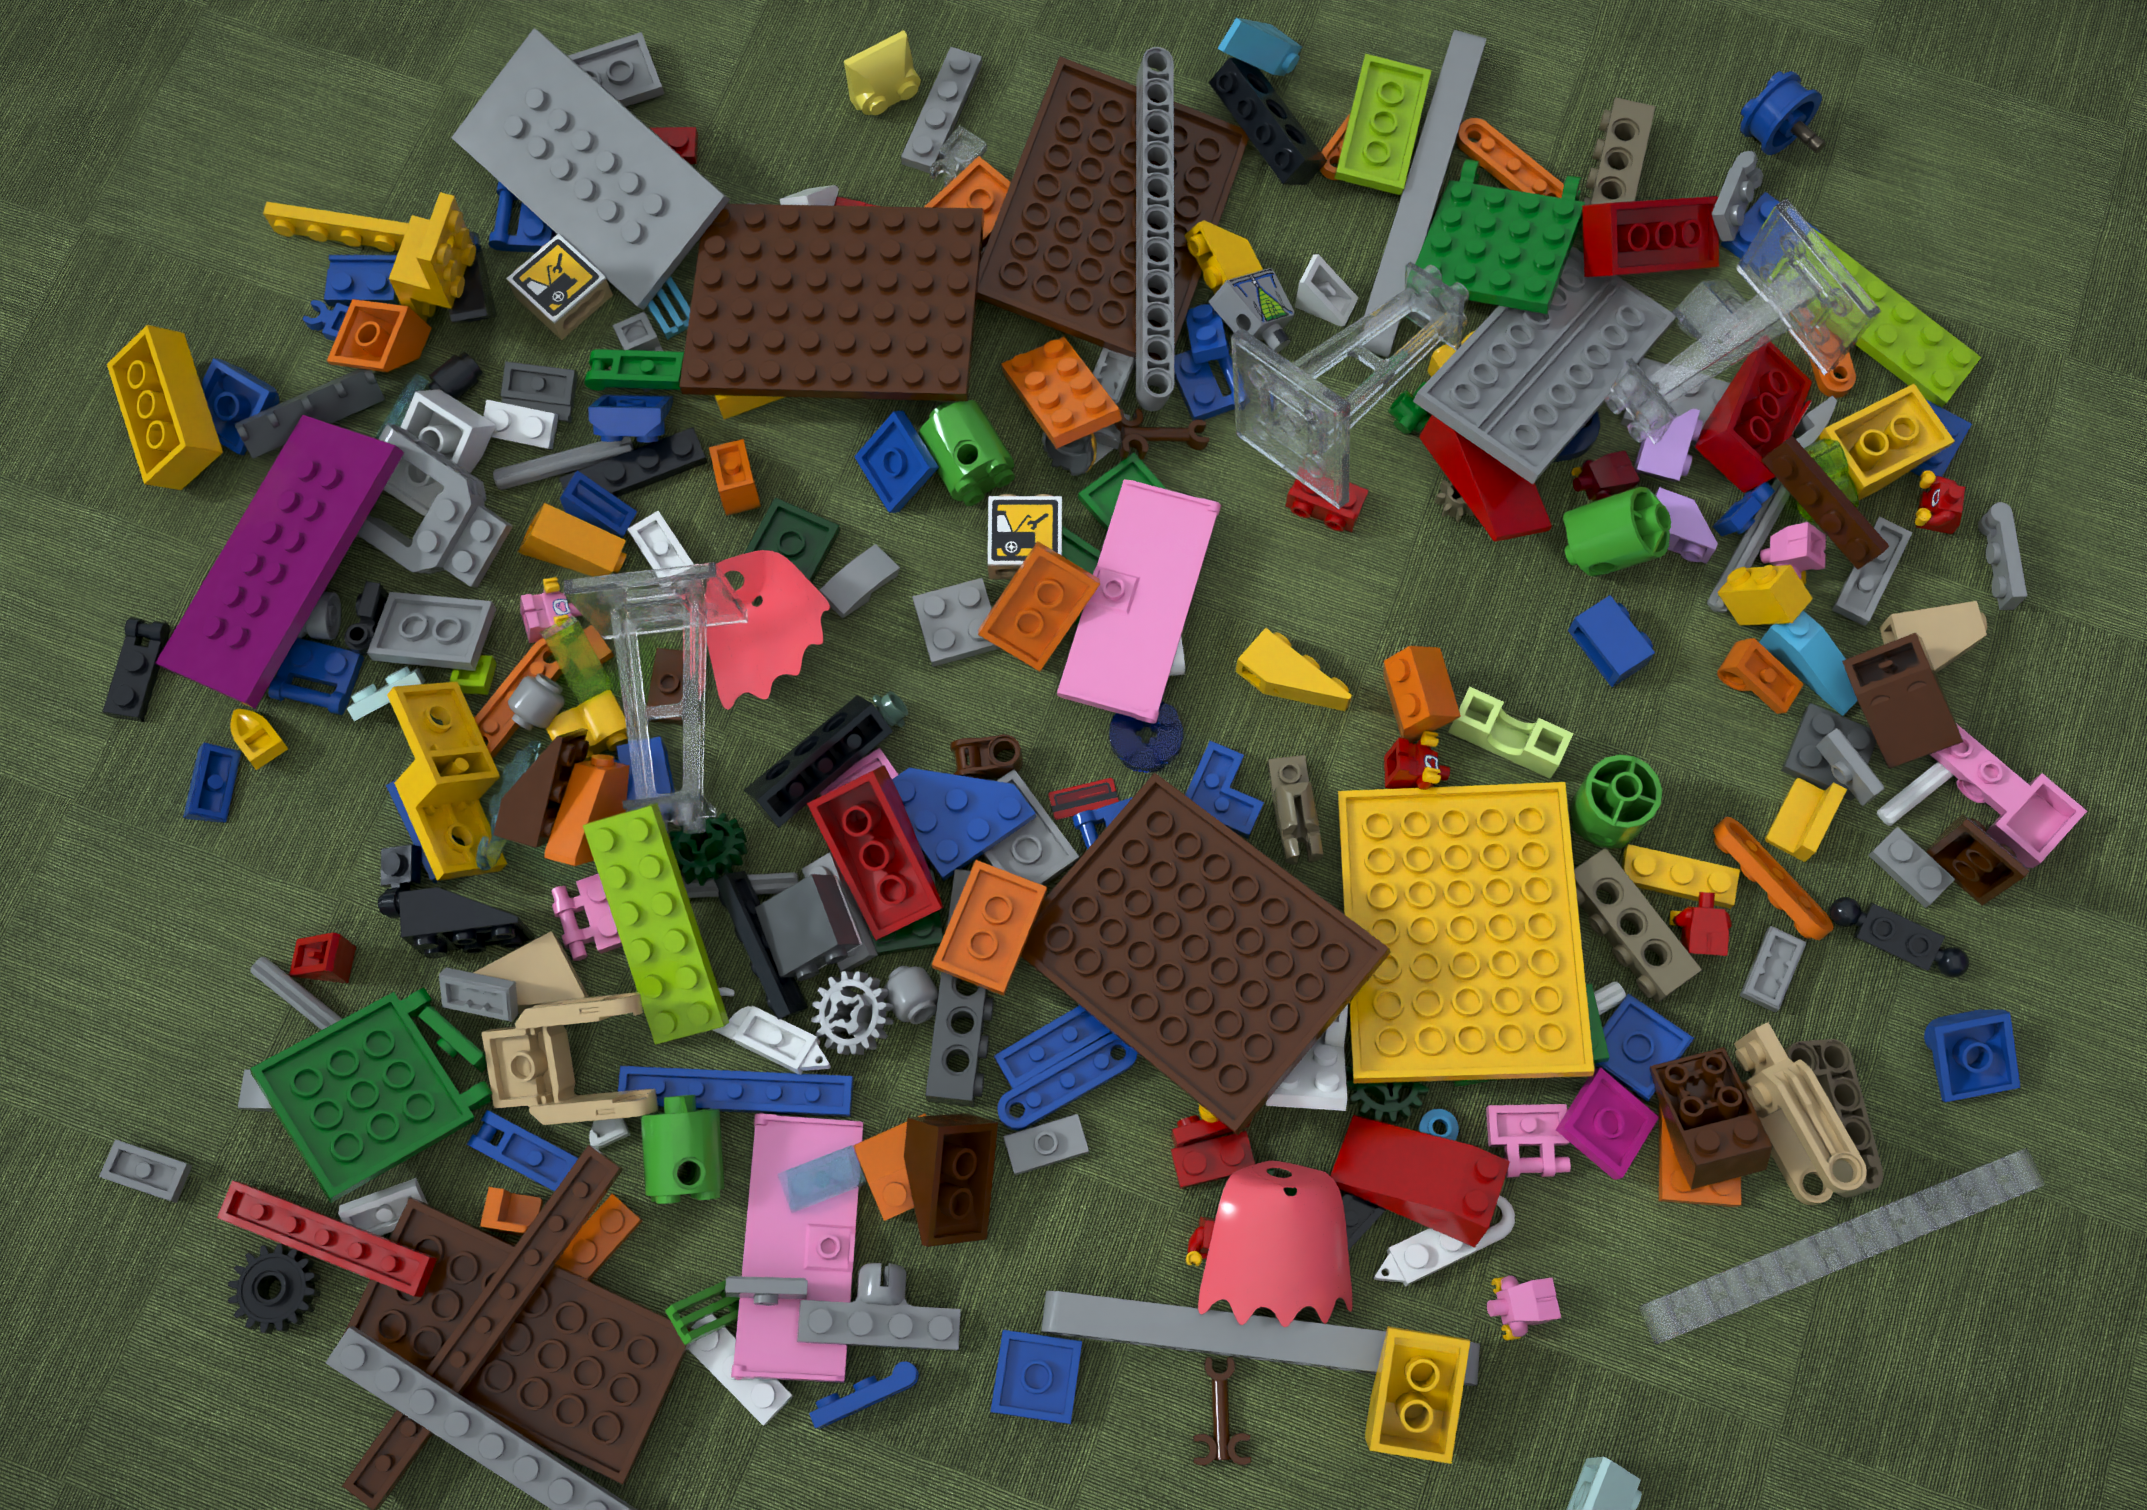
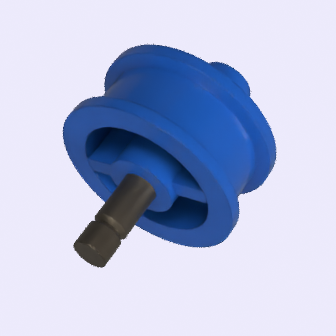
M1779 71L1774 74L1759 96L1748 101L1741 110V115L1744 117L1740 126L1741 133L1748 138L1754 136L1762 143L1761 150L1766 155H1774L1780 152L1796 138H1799L1804 144L1808 145L1815 153H1819L1826 145L1822 138L1816 136V133L1807 127L1820 107L1822 95L1815 89L1807 90L1800 84V76L1793 71L1785 74Z

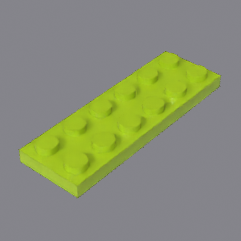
M1812 228L1771 278L1773 282L1908 386L1915 384L1926 400L1941 408L1948 402L1981 359V356L1814 228Z
M658 803L583 825L637 991L641 996L642 1007L655 1045L726 1026L729 1023V1019Z

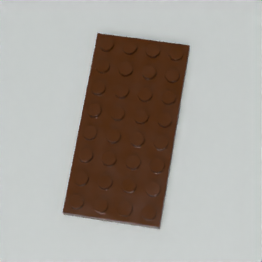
M409 1198L389 1240L437 1258L422 1297H415L370 1279L345 1332L349 1327L354 1326L425 1372L516 1245L422 1201ZM555 1264L461 1396L529 1440L616 1482L625 1484L690 1344L684 1345L669 1317ZM686 1326L689 1332L694 1330L693 1328Z

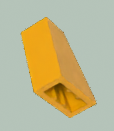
M546 503L543 504L531 520L518 550L523 555L602 580H606L612 572L618 573L627 555L622 552L626 540Z

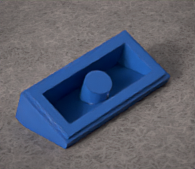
M203 743L199 747L183 818L226 823L242 751L209 743Z

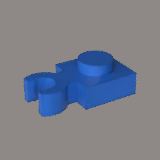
M312 300L311 306L315 311L320 312V315L316 318L304 316L303 321L308 328L316 331L322 330L326 339L335 342L349 307L336 303L333 311L328 310L323 302Z
M1765 482L1747 491L1740 501L1735 502L1712 527L1722 537L1734 532L1738 534L1745 532L1754 524L1755 519L1753 516L1760 510L1761 504L1775 490L1768 482Z

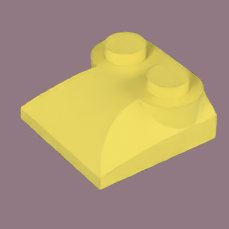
M904 30L844 60L850 101L856 110L862 111L865 115H879L888 107L901 100H908L918 92L921 79L914 70L910 45Z

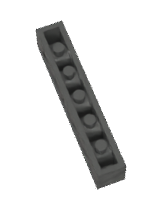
M955 869L948 924L971 871ZM941 972L925 1096L927 1101L932 1103L974 1107L975 1097H982L984 1074L978 1073L980 1058L987 1059L989 1036L983 1035L984 1020H992L994 998L987 997L988 990L980 986L973 995L964 996L957 991L959 984L964 980ZM961 1017H967L974 1022V1026L968 1033L959 1034L953 1030L954 1022ZM955 1055H963L969 1059L968 1067L962 1072H953L948 1068L949 1060Z

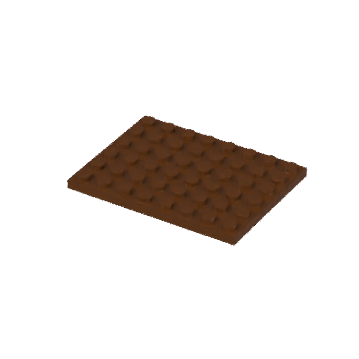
M1060 56L981 258L977 299L1116 353L1133 357L1134 359H1136V86ZM1150 98L1153 102L1160 103L1158 100ZM1175 101L1174 348L1202 272L1196 258L1188 249L1187 240L1184 235L1203 220L1218 226L1249 139L1241 127ZM1150 129L1151 132L1160 134L1158 131ZM1150 161L1153 165L1161 166L1156 161ZM1149 192L1152 196L1160 198V195L1157 193ZM1149 224L1153 229L1161 230L1158 225ZM1153 255L1149 256L1150 259H1152L1153 261L1161 262V260L1158 257ZM1149 288V290L1152 293L1157 295L1161 294V292L1158 289ZM1148 320L1152 326L1162 327L1159 322ZM1148 353L1152 359L1162 360L1158 354Z
M726 204L700 237L679 386L682 394L968 401L984 226L983 208Z
M1154 773L1043 900L1020 957L1236 1135H1239L1391 952L1386 945Z

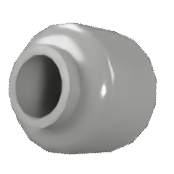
M540 673L536 677L526 676L508 700L510 709L515 713L512 720L529 731L534 726L542 729L547 728L565 704V699L561 694L563 688Z
M901 966L890 973L889 980L884 986V989L889 991L885 1000L887 1003L893 1004L894 1008L892 1011L895 1016L902 1022H911L912 1024H920L930 1019L937 1010L939 990L926 970L916 966Z

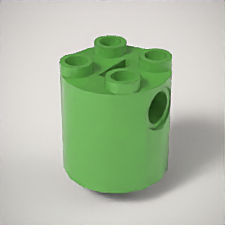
M975 400L959 401L956 403L946 402L939 405L930 413L929 419L920 428L918 435L939 466L936 471L953 499L964 501L966 506H973L984 498L985 493L995 487H1004L1014 480L1015 475L1012 472L1014 459L984 410Z
M1639 486L1565 512L1563 515L1568 545L1565 547L1566 558L1572 566L1578 565L1589 576L1598 577L1660 558L1666 554L1669 547L1671 528L1669 512L1657 496L1646 487Z
M1619 754L1604 758L1594 765L1572 799L1570 814L1573 830L1595 846L1606 848L1625 847L1640 834L1661 805L1662 787L1658 775L1647 763L1634 756Z
M695 1095L664 1097L663 1113L641 1116L645 1196H651V1202H656V1204L681 1202V1194H691V1198H696V1200L720 1198V1190L725 1188L720 1108L696 1110ZM688 1162L691 1168L690 1175L685 1181L680 1182L677 1176L678 1168L682 1163Z

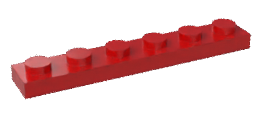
M232 1180L217 1216L218 1219L415 1297L423 1296L437 1258L240 1181Z

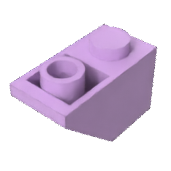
M1691 409L1643 436L1634 465L1635 471L1671 482L1680 481L1681 475L1687 476L1693 457L1687 454L1691 440H1698L1703 420L1698 419L1700 410Z
M1659 487L1655 495L1667 508L1671 518L1668 550L1681 554L1688 561L1707 564L1718 543L1695 500Z

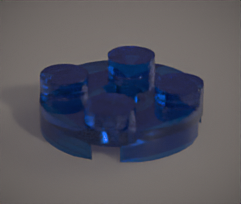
M1161 702L1159 716L1155 724L1116 713L1113 716L1109 729L1110 747L1114 754L1122 760V764L1129 769L1145 773L1158 771L1164 768V765L1170 763L1173 758L1175 759L1181 750L1183 742L1182 722L1178 717L1176 709L1164 702ZM1143 727H1149L1152 732H1156L1157 737H1151L1149 743H1142L1141 736H1137L1136 732L1141 731Z

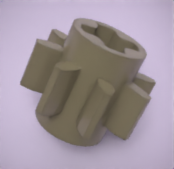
M1443 480L1440 485L1442 493L1437 494L1435 498L1436 504H1442L1443 512L1441 516L1449 515L1454 517L1457 522H1460L1461 517L1466 513L1473 517L1474 513L1453 484Z

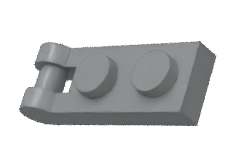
M1998 502L1979 520L1978 529L1983 535L1987 536L1986 559L1992 565L1994 577L1992 580V594L1998 600L1999 610H2014L2027 597L2013 512L2008 504Z

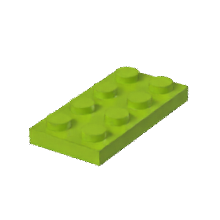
M1365 54L1334 179L1402 195L1432 70Z

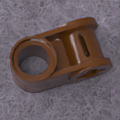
M1010 735L962 738L950 743V750L955 753L956 772L953 775L986 780L1001 778L1013 769L1018 773L1023 766V756L1019 742ZM1003 750H1011L1015 753L1014 757L1007 762H1000L996 759L998 753ZM967 756H969L970 765H968Z

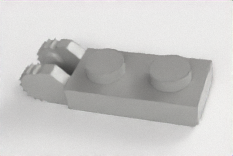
M1752 150L1744 151L1737 155L1738 157L1727 174L1711 214L1722 242L1734 241L1739 226H1742L1744 222V213L1748 203L1753 200L1754 189L1761 186L1763 173L1760 168L1756 167L1758 158Z

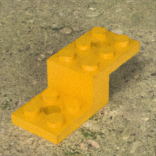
M439 193L430 220L414 215L411 216L389 276L390 283L401 305L409 306L425 322L428 317L433 316L436 305L452 309L455 298H460L463 293L465 284L463 275L466 267L471 266L475 259L476 247L472 243L469 229L463 220V213L460 211L453 195Z
M458 682L393 687L387 696L415 757L412 764L394 784L436 880L441 881L501 871L507 865V862L479 802L482 795L500 778V775ZM430 714L434 718L441 720L443 725L435 723L432 720ZM452 834L461 838L465 846L456 843L452 838Z

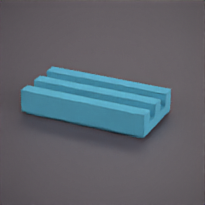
M671 276L665 284L687 320L682 322L662 288L656 294L675 326L669 328L653 299L647 305L667 340L688 329L690 307Z

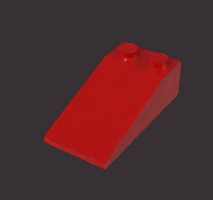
M1718 196L1582 205L1584 277L1719 267V234L1711 215Z
M1763 336L1758 340L1704 423L1695 448L1743 493L1776 477L1761 460L1792 436L1812 381L1766 336Z
M1431 415L1419 438L1494 542L1547 532L1551 529V522L1535 483L1531 484Z
M885 765L807 803L875 941L943 908L903 801Z
M1353 1115L1330 1177L1334 1179L1341 1190L1475 1248L1489 1228L1510 1161L1470 1144Z

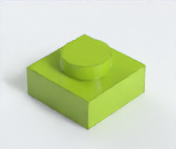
M480 655L475 671L453 669L449 682H458L462 693L488 695L497 663L493 656Z

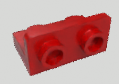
M1302 464L1296 480L1287 494L1285 507L1290 508L1291 512L1299 517L1310 518L1311 516L1324 521V524L1332 530H1346L1352 533L1369 490Z

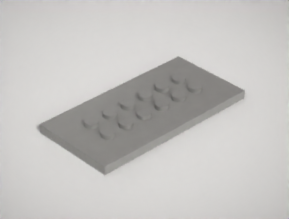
M535 28L451 137L553 231L560 234L630 301L643 310L730 200Z
M1572 246L1548 314L1498 306L1417 392L1413 402L1531 484H1534L1670 328L1677 315L1617 275L1584 277V254Z

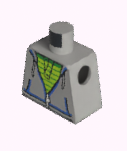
M1272 268L1226 280L1209 300L1213 309L1241 342L1250 344L1264 339L1273 353L1281 351L1291 342L1283 328L1294 317V310Z

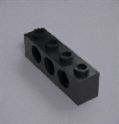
M1229 57L1208 83L1282 184L1307 185L1325 165L1327 159L1260 69L1237 58Z
M856 695L745 788L744 791L761 813L779 828L891 734L893 730L871 702Z

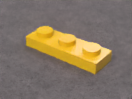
M1630 844L1625 847L1621 867L1637 888L1698 902L1699 892L1715 893L1714 905L1729 909L1734 906L1740 869Z

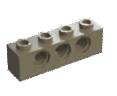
M1615 97L1611 109H1604L1599 125V130L1604 131L1603 139L1597 138L1592 159L1598 160L1597 167H1591L1585 188L1591 189L1590 197L1583 198L1582 202H1585V205L1635 201L1656 106Z
M1606 847L1574 869L1578 906L1581 905L1588 914V922L1592 929L1599 936H1605L1613 946L1612 953L1616 960L1623 967L1628 966L1637 977L1636 984L1646 997H1652L1656 1003H1659L1702 971ZM1596 891H1607L1611 895L1613 903L1604 904L1599 901ZM1628 920L1632 922L1636 927V935L1626 934L1620 926V921ZM1647 950L1655 952L1660 958V966L1649 964L1645 959L1644 952Z

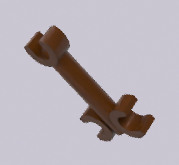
M1120 409L1122 420L1114 423L1115 427L1121 431L1122 443L1119 448V455L1122 459L1127 458L1130 447L1137 449L1139 458L1144 459L1149 448L1147 441L1186 442L1188 446L1195 450L1205 449L1209 442V437H1199L1195 434L1203 433L1206 427V421L1203 420L1192 421L1188 428L1140 427L1143 421V413L1140 409L1135 410L1132 417L1133 421L1127 420L1124 417L1123 409Z
M1207 1357L1204 1362L1205 1373L1212 1380L1213 1438L1207 1434L1193 1436V1442H1205L1209 1446V1453L1206 1457L1193 1458V1463L1199 1466L1207 1465L1213 1460H1231L1238 1465L1251 1463V1457H1239L1235 1453L1236 1443L1239 1441H1250V1435L1238 1433L1232 1436L1231 1439L1229 1436L1228 1378L1235 1370L1233 1357H1227V1369L1221 1374L1216 1373L1212 1369V1357Z

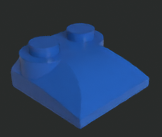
M213 358L201 383L220 443L237 454L244 455L247 448L234 424L280 404L279 395L274 387L246 370L222 359Z
M602 395L588 407L589 422L593 424V434L601 436V441L604 442L622 441V436H634L638 442H656L659 435L665 434V418L673 405V396Z
M2003 1009L1974 1010L1938 1017L1932 1020L1926 1027L1924 1040L1927 1047L1933 1053L1942 1101L1950 1102L2021 1088L2010 1012Z

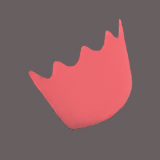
M760 550L731 557L715 564L708 575L702 606L703 623L718 695L723 707L727 710L744 693H751L760 699H768L774 680L778 676L785 674L799 675L806 648L811 644H823L821 616L824 611L830 610V605L822 593L788 558L780 553ZM729 571H738L744 577L743 586L736 591H727L721 585L723 575ZM761 595L763 599L762 604L758 607L753 606L752 601L754 602V599Z
M1264 1161L1234 1172L1227 1180L1218 1206L1200 1287L1199 1313H1206L1215 1302L1225 1299L1230 1303L1234 1316L1240 1325H1244L1256 1309L1266 1307L1275 1313L1283 1327H1288L1297 1313L1306 1306L1313 1307L1321 1321L1326 1324L1338 1298L1344 1300L1347 1309L1351 1312L1353 1307L1346 1219L1341 1193L1334 1179L1324 1171L1281 1161ZM1272 1168L1285 1169L1291 1172L1292 1176L1287 1178L1275 1177L1270 1175L1267 1170ZM1295 1187L1297 1189V1193L1294 1196H1288L1284 1192V1188Z

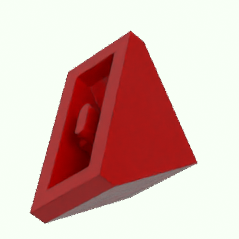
M337 933L299 938L296 941L289 976L349 983L356 946Z

